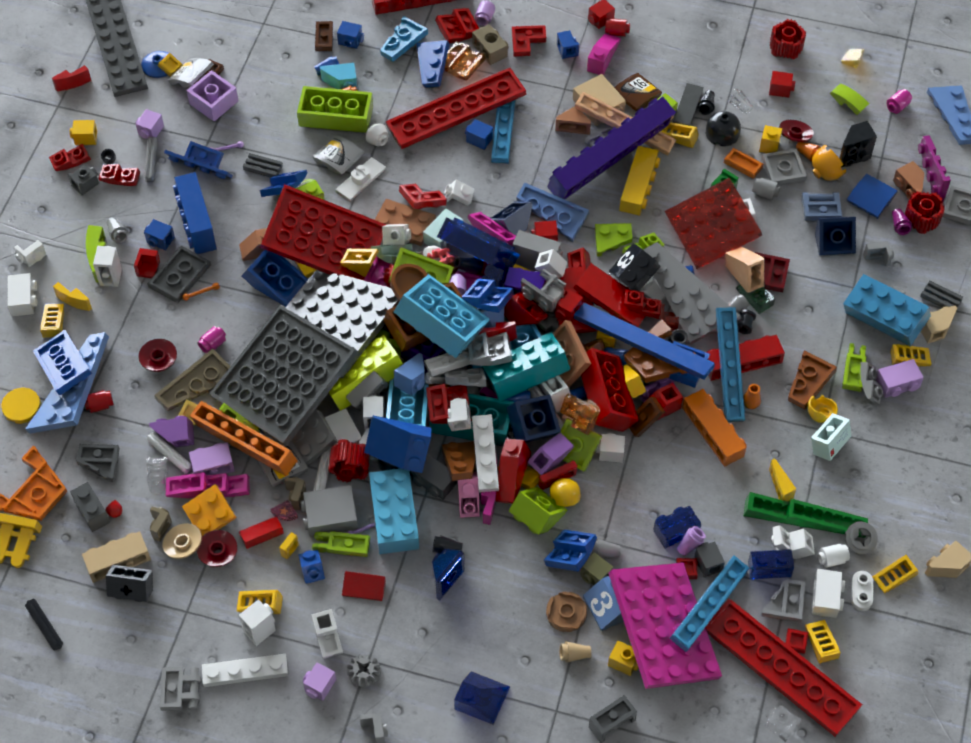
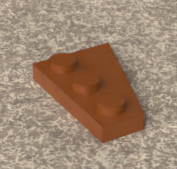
M804 350L788 401L805 410L809 399L812 396L816 397L835 374L837 366Z
M474 441L442 444V454L452 481L472 479L476 462Z

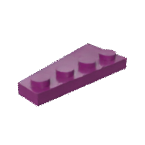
M930 135L923 136L921 143L918 144V152L923 158L922 165L927 171V181L931 184V193L940 195L943 198L942 202H944L951 179L949 176H945L946 169L944 166H941V158L939 155H936V148Z

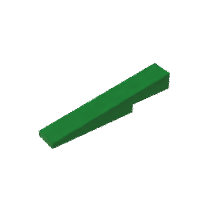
M750 492L745 500L743 513L745 517L846 535V531L853 523H868V518L795 499H790L787 502ZM859 533V536H857V537L865 538L866 536H865V535L862 536V535Z

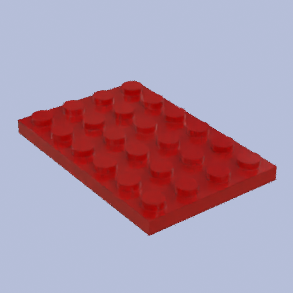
M284 184L260 248L329 275L342 274L364 280L365 277L342 266L340 262L347 249H371V246L380 245L383 238L382 226L386 224Z

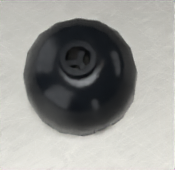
M719 111L709 118L705 134L707 139L713 144L716 142L721 144L720 146H731L738 141L741 124L735 114L729 111Z

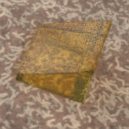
M847 49L841 63L857 68L863 58L865 49Z

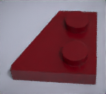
M755 252L764 258V289L783 293L790 259Z

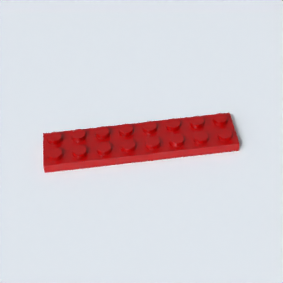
M507 68L387 120L386 126L400 148L404 149L527 95L526 89L513 70Z
M730 598L720 607L705 627L708 635L834 737L840 733L862 707V703Z

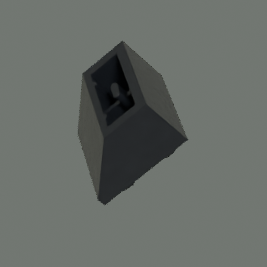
M868 121L851 125L839 157L843 163L841 168L871 159L877 135Z

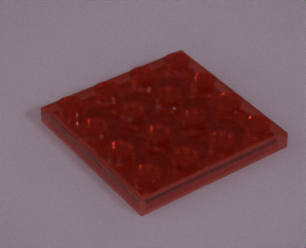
M730 178L665 211L696 269L724 256L725 253L763 236Z

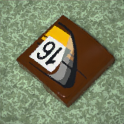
M639 73L629 76L614 87L626 100V104L635 111L646 108L650 101L655 98L658 99L662 94V91Z

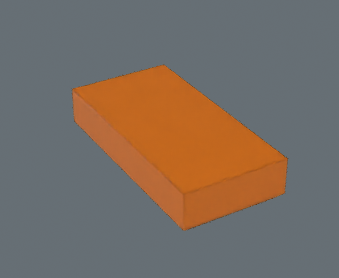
M735 148L729 152L723 162L752 179L757 176L764 165Z

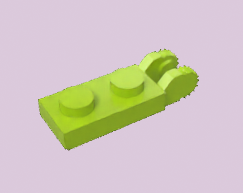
M850 343L846 355L842 389L861 392V362H866V346L862 345L859 351L860 355L853 354L854 343Z
M330 531V533L316 532L314 539L324 542L328 541V544L314 543L312 544V550H318L320 553L327 552L368 557L371 538L369 535L333 531Z

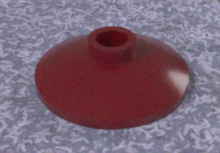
M784 120L779 125V128H782L781 134L791 141L806 142L813 138V129L802 121Z
M166 339L150 340L139 351L140 364L152 372H160L170 368L177 358L176 347Z
M224 530L210 531L202 536L201 544L197 549L198 558L209 567L225 566L237 554L238 546L236 539L232 534Z

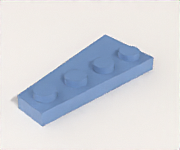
M962 85L928 88L927 94L933 98L935 107L941 111L943 120L949 124V129L958 144H971V114Z
M527 183L523 184L516 196L517 201H531L533 204L531 211L542 220H556L557 231L572 242L589 214L588 209Z

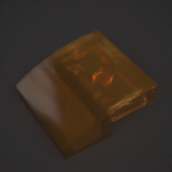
M455 42L448 50L444 71L467 81L486 60L485 54L472 51L467 44Z

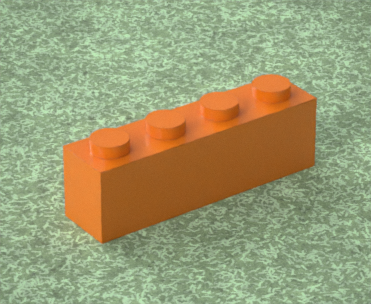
M701 389L683 399L682 409L724 467L745 456L747 446L744 439L737 435L733 424L728 423L723 411L717 408L710 394Z

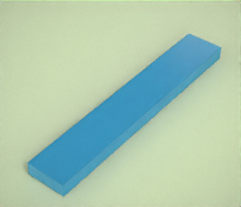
M516 100L497 107L491 163L509 164Z
M736 307L716 308L724 415L728 422H744L745 410Z
M734 555L678 626L670 639L687 652L750 568Z

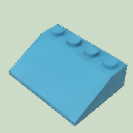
M429 274L402 296L394 310V313L400 319L409 323L415 330L424 334L433 343L439 345L455 358L469 346L490 321L488 317Z

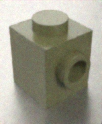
M594 552L581 568L580 575L586 583L595 585L602 578L609 576L608 573L613 569V566Z

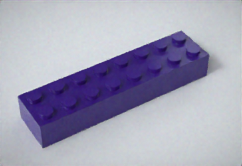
M663 96L658 100L656 98L653 99L646 109L641 108L634 114L633 118H626L621 123L622 126L612 128L605 138H598L592 147H585L578 157H571L566 162L567 165L557 167L549 178L548 189L553 195L567 199L637 149L638 146H641L648 139H651L665 129L675 116L676 111Z

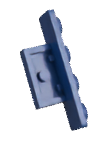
M192 141L189 143L185 156L168 150L164 151L169 156L168 159L178 163L180 160L184 162L185 166L190 168L197 166L204 173L209 174L211 171L216 173L215 176L225 180L228 177L232 179V174L219 169L224 155L220 151Z

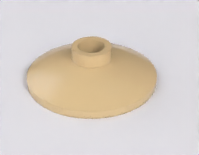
M179 524L170 529L165 535L162 544L163 550L167 556L173 559L186 558L199 548L202 534L199 528L193 524Z

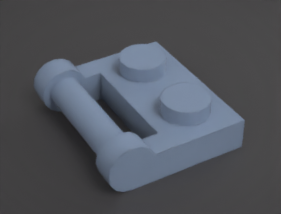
M802 192L801 200L805 221L842 217L839 192H833L832 194H808V192ZM809 201H827V202H809Z

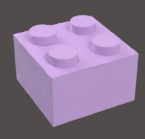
M212 70L187 90L189 104L212 121L217 120L238 102L236 87Z

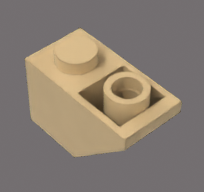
M956 305L930 312L931 317L921 330L927 343L945 339L957 311Z
M954 541L951 545L946 544L941 549V554L938 557L933 556L926 565L928 567L925 574L930 577L957 578L971 565V553L957 541Z

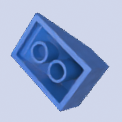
M264 250L241 275L256 290L285 307L308 280L286 258Z
M373 415L364 453L401 469L422 473L431 440V427Z

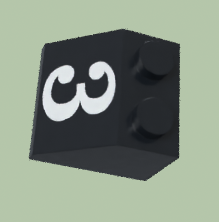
M633 243L609 272L630 290L640 291L661 266L648 253Z

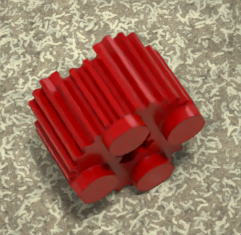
M787 19L783 23L780 22L773 26L769 42L773 56L796 59L801 54V51H803L806 31L801 26H798L799 24H797L796 20Z
M918 191L911 195L905 215L911 221L913 229L916 228L918 233L925 234L927 231H933V229L939 226L945 210L944 203L942 202L943 198L940 195Z
M346 439L339 440L338 445L335 444L331 448L328 471L335 474L338 481L346 483L357 478L365 480L368 476L370 455L364 453L366 444L357 445V443H350Z

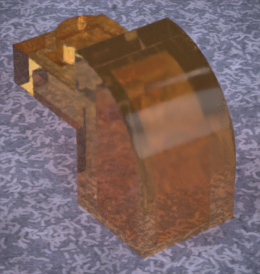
M568 393L563 400L560 413L573 419L572 428L589 435L594 430L600 409L592 400L588 399L585 402Z

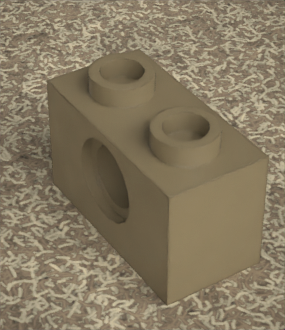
M490 24L472 32V44L490 65L508 57V43L499 36L498 31L493 29Z

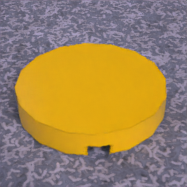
M23 387L8 392L1 403L5 418L17 424L31 421L41 407V400L37 393L30 388Z

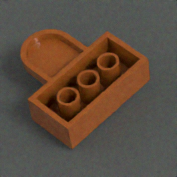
M403 264L393 271L390 286L399 302L406 292L428 275L423 268L415 264ZM453 282L444 285L462 298ZM397 306L386 311L384 323L402 352L430 340L394 313Z

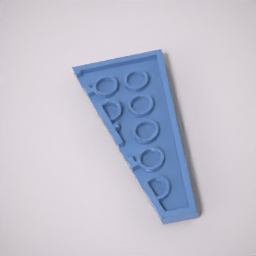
M105 332L89 335L79 350L92 374L60 396L53 388L25 428L29 434L78 425L109 339Z

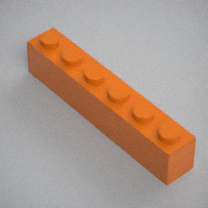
M200 401L190 414L191 419L199 428L224 442H228L231 446L284 476L289 474L298 461L288 448L203 401Z

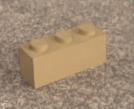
M140 531L129 533L124 538L109 541L106 545L91 548L87 552L82 553L93 583L106 578V574L112 565L135 567L151 560Z

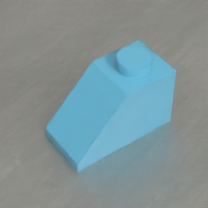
M354 63L320 66L321 80L333 88L343 89L351 85L352 87H357Z

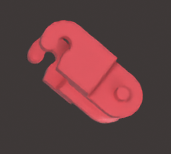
M449 248L432 250V255L427 253L428 258H440L439 262L444 264L452 263L455 260V257L449 254Z

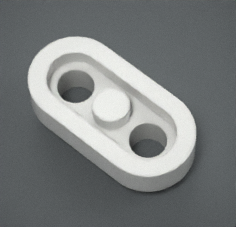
M858 571L851 580V604L856 610L864 612L869 610L873 603V578L866 571ZM860 578L865 579L866 582H862Z

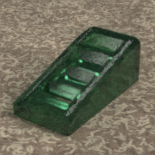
M741 285L736 287V290L747 299L749 304L759 314L774 305L775 297L763 287L756 289L751 294L747 293Z

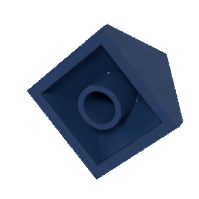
M856 217L818 219L815 238L819 255L856 253Z

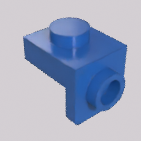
M309 550L298 554L306 584L325 579L318 550Z

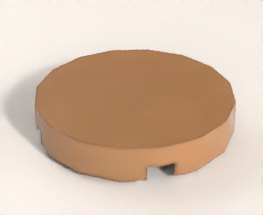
M560 592L558 595L550 598L547 604L546 617L555 629L561 632H572L578 630L584 624L587 618V606L579 595L573 592Z

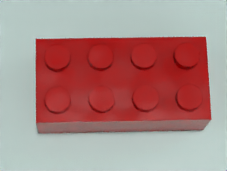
M591 348L586 352L591 365L581 374L593 421L595 425L624 432L638 421V416L632 396L626 385L620 356Z

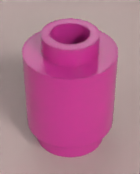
M906 89L897 91L886 102L888 110L895 114L900 113L911 103L912 95Z
M213 326L200 337V341L197 344L204 353H208L211 349H217L226 341V333L222 328Z

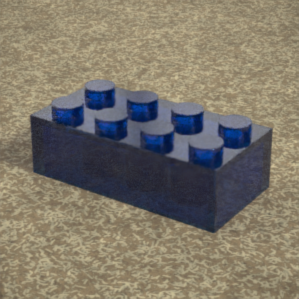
M446 217L437 235L439 239L508 273L509 267H514L520 255L514 251L515 247L456 217L454 220Z

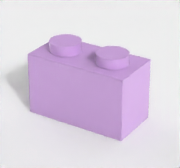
M912 359L878 369L877 379L875 380L882 385L883 395L886 398L890 396L896 397L907 391H916L920 388L924 377L915 360Z
M228 442L217 443L207 448H197L189 452L194 473L205 472L208 476L235 472Z

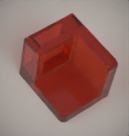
M661 303L659 321L663 320L673 332L678 329L679 317L675 316L674 312H665V304Z

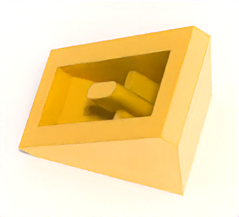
M347 249L340 264L366 277L379 251L377 249Z

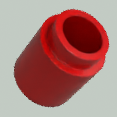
M611 18V20H606L605 33L612 36L626 37V34L630 33V23L626 19Z
M110 390L88 394L85 403L86 410H90L91 413L109 409V406L114 405Z

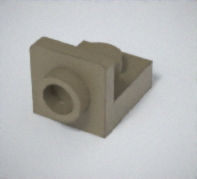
M285 477L284 482L286 490H290L289 501H291L292 508L294 510H301V501L304 500L303 492H306L305 481L298 477Z
M152 506L150 512L154 520L150 525V532L153 539L160 542L172 524V520L166 509Z

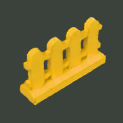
M0 513V564L4 562L5 557H11V564L15 568H20L24 565L25 560L29 561L28 549L31 541L36 540V536L33 534H40L42 525L34 519ZM15 537L17 542L14 551H8L11 539Z

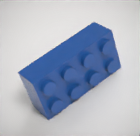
M196 172L174 177L176 185H173V190L190 249L194 248L196 254L217 250L212 225Z

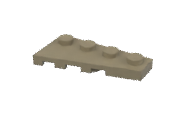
M211 349L156 393L154 397L167 411H170L184 404L186 399L190 401L213 390L231 366L214 349Z

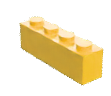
M642 146L637 147L620 199L619 211L640 216L642 209H646L648 202L646 196H650L652 190L650 183L654 182L656 177V171L654 170L659 168L661 158H658L659 150Z

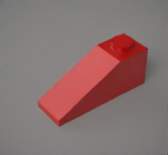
M505 439L500 455L498 472L499 491H496V502L513 504L519 493L531 454L524 440Z

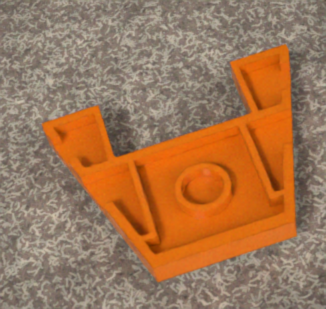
M32 446L21 459L25 464L35 469V471L10 499L0 493V511L42 521L67 493V489L49 467L46 460L40 455L37 448Z

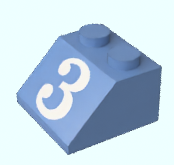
M610 577L602 578L583 595L601 631L624 622Z

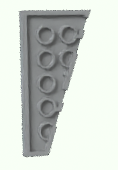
M658 242L643 249L661 266L654 274V277L682 329L687 333L690 344L717 331L716 308H727L730 306ZM736 312L738 321L741 319V316Z

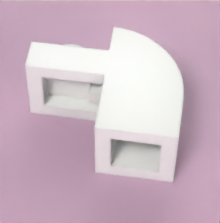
M780 525L773 527L772 543L775 546L778 557L799 559L815 554L813 536L805 529L789 533Z
M332 609L311 614L322 658L325 659L343 654Z

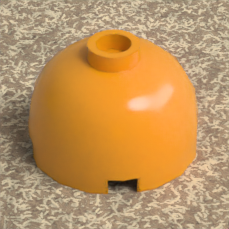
M823 145L813 155L812 165L814 169L812 172L818 179L821 177L826 181L837 180L846 173V169L842 170L841 166L843 163L831 149L827 151V146Z

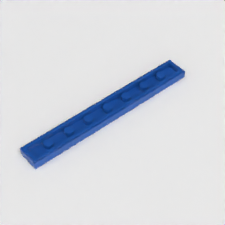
M583 303L574 314L575 320L703 380L715 367V363L586 303Z

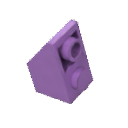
M176 416L175 419L170 420L157 419L156 422L149 423V426L175 448L194 445L193 422L186 416Z
M559 433L542 445L529 459L528 463L540 475L554 470L575 446L562 433Z

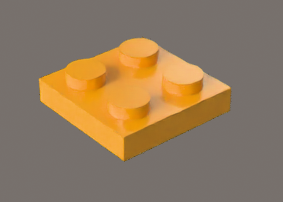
M216 484L182 506L191 523L199 528L202 536L210 531L221 529L237 518Z

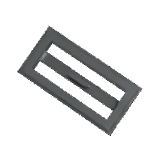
M249 153L245 161L246 164H243V170L271 178L279 175L283 167L281 161Z
M930 280L920 296L942 308L955 305L958 308L963 299V296Z

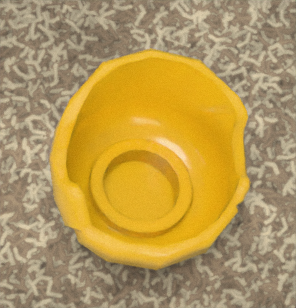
M824 395L817 399L812 396L808 401L809 416L818 423H824L832 413L836 415L838 413L837 404L832 399L825 398Z
M561 478L550 486L551 499L554 498L558 506H573L580 501V487L577 482L570 478Z

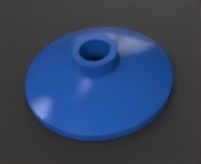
M154 51L147 54L141 62L143 72L152 78L167 76L158 67V63L169 53L166 51Z

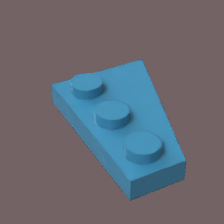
M403 16L400 25L395 27L394 34L387 39L381 48V56L394 62L428 35V29Z

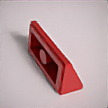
M584 247L567 253L569 268L583 267L585 272L591 264L590 254Z
M275 516L241 530L239 534L246 549L282 535L284 531L281 523Z
M345 571L342 596L383 601L386 578L385 576Z

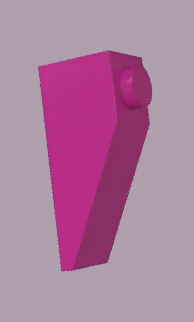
M605 33L593 46L588 56L587 71L604 75L621 38Z
M482 212L469 214L468 219L487 250L499 260L512 258V247L516 235Z

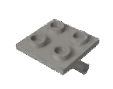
M543 269L540 276L548 280V282L541 290L522 278V295L530 301L533 299L539 303L538 306L542 310H549L553 313L555 302L546 292L553 284L563 290L566 283L558 279L556 274L552 275L545 269Z

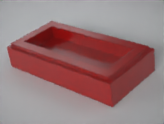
M573 460L540 475L538 482L540 489L545 490L558 479L575 476L577 472L576 462Z

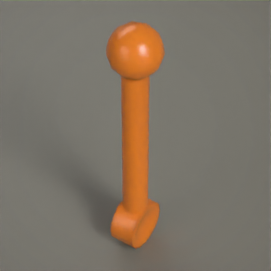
M217 282L213 283L212 286L202 290L183 294L182 298L187 301L190 297L212 289L218 290L220 285Z

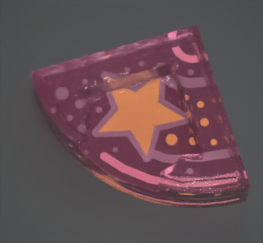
M288 500L270 509L271 513L280 520L291 521L298 518L297 513Z

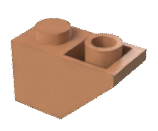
M912 161L896 170L893 181L910 199L911 195L916 193V191L922 193L924 172Z

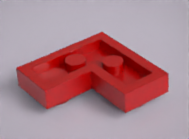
M512 26L513 57L531 56L530 43H546V26Z
M416 183L399 186V192L413 209L446 206L447 199L440 191L423 192Z

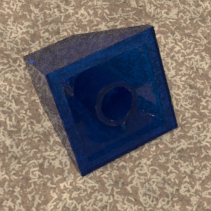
M444 549L441 554L438 553L432 560L436 598L439 601L465 571L464 552L460 550Z
M471 671L462 681L456 694L454 709L494 725L510 686Z

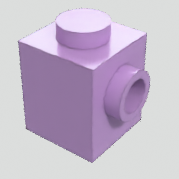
M146 109L136 121L138 135L145 139L157 137L164 127L162 114Z
M316 663L313 669L308 671L303 678L305 693L313 699L318 698L323 701L336 681L335 672Z

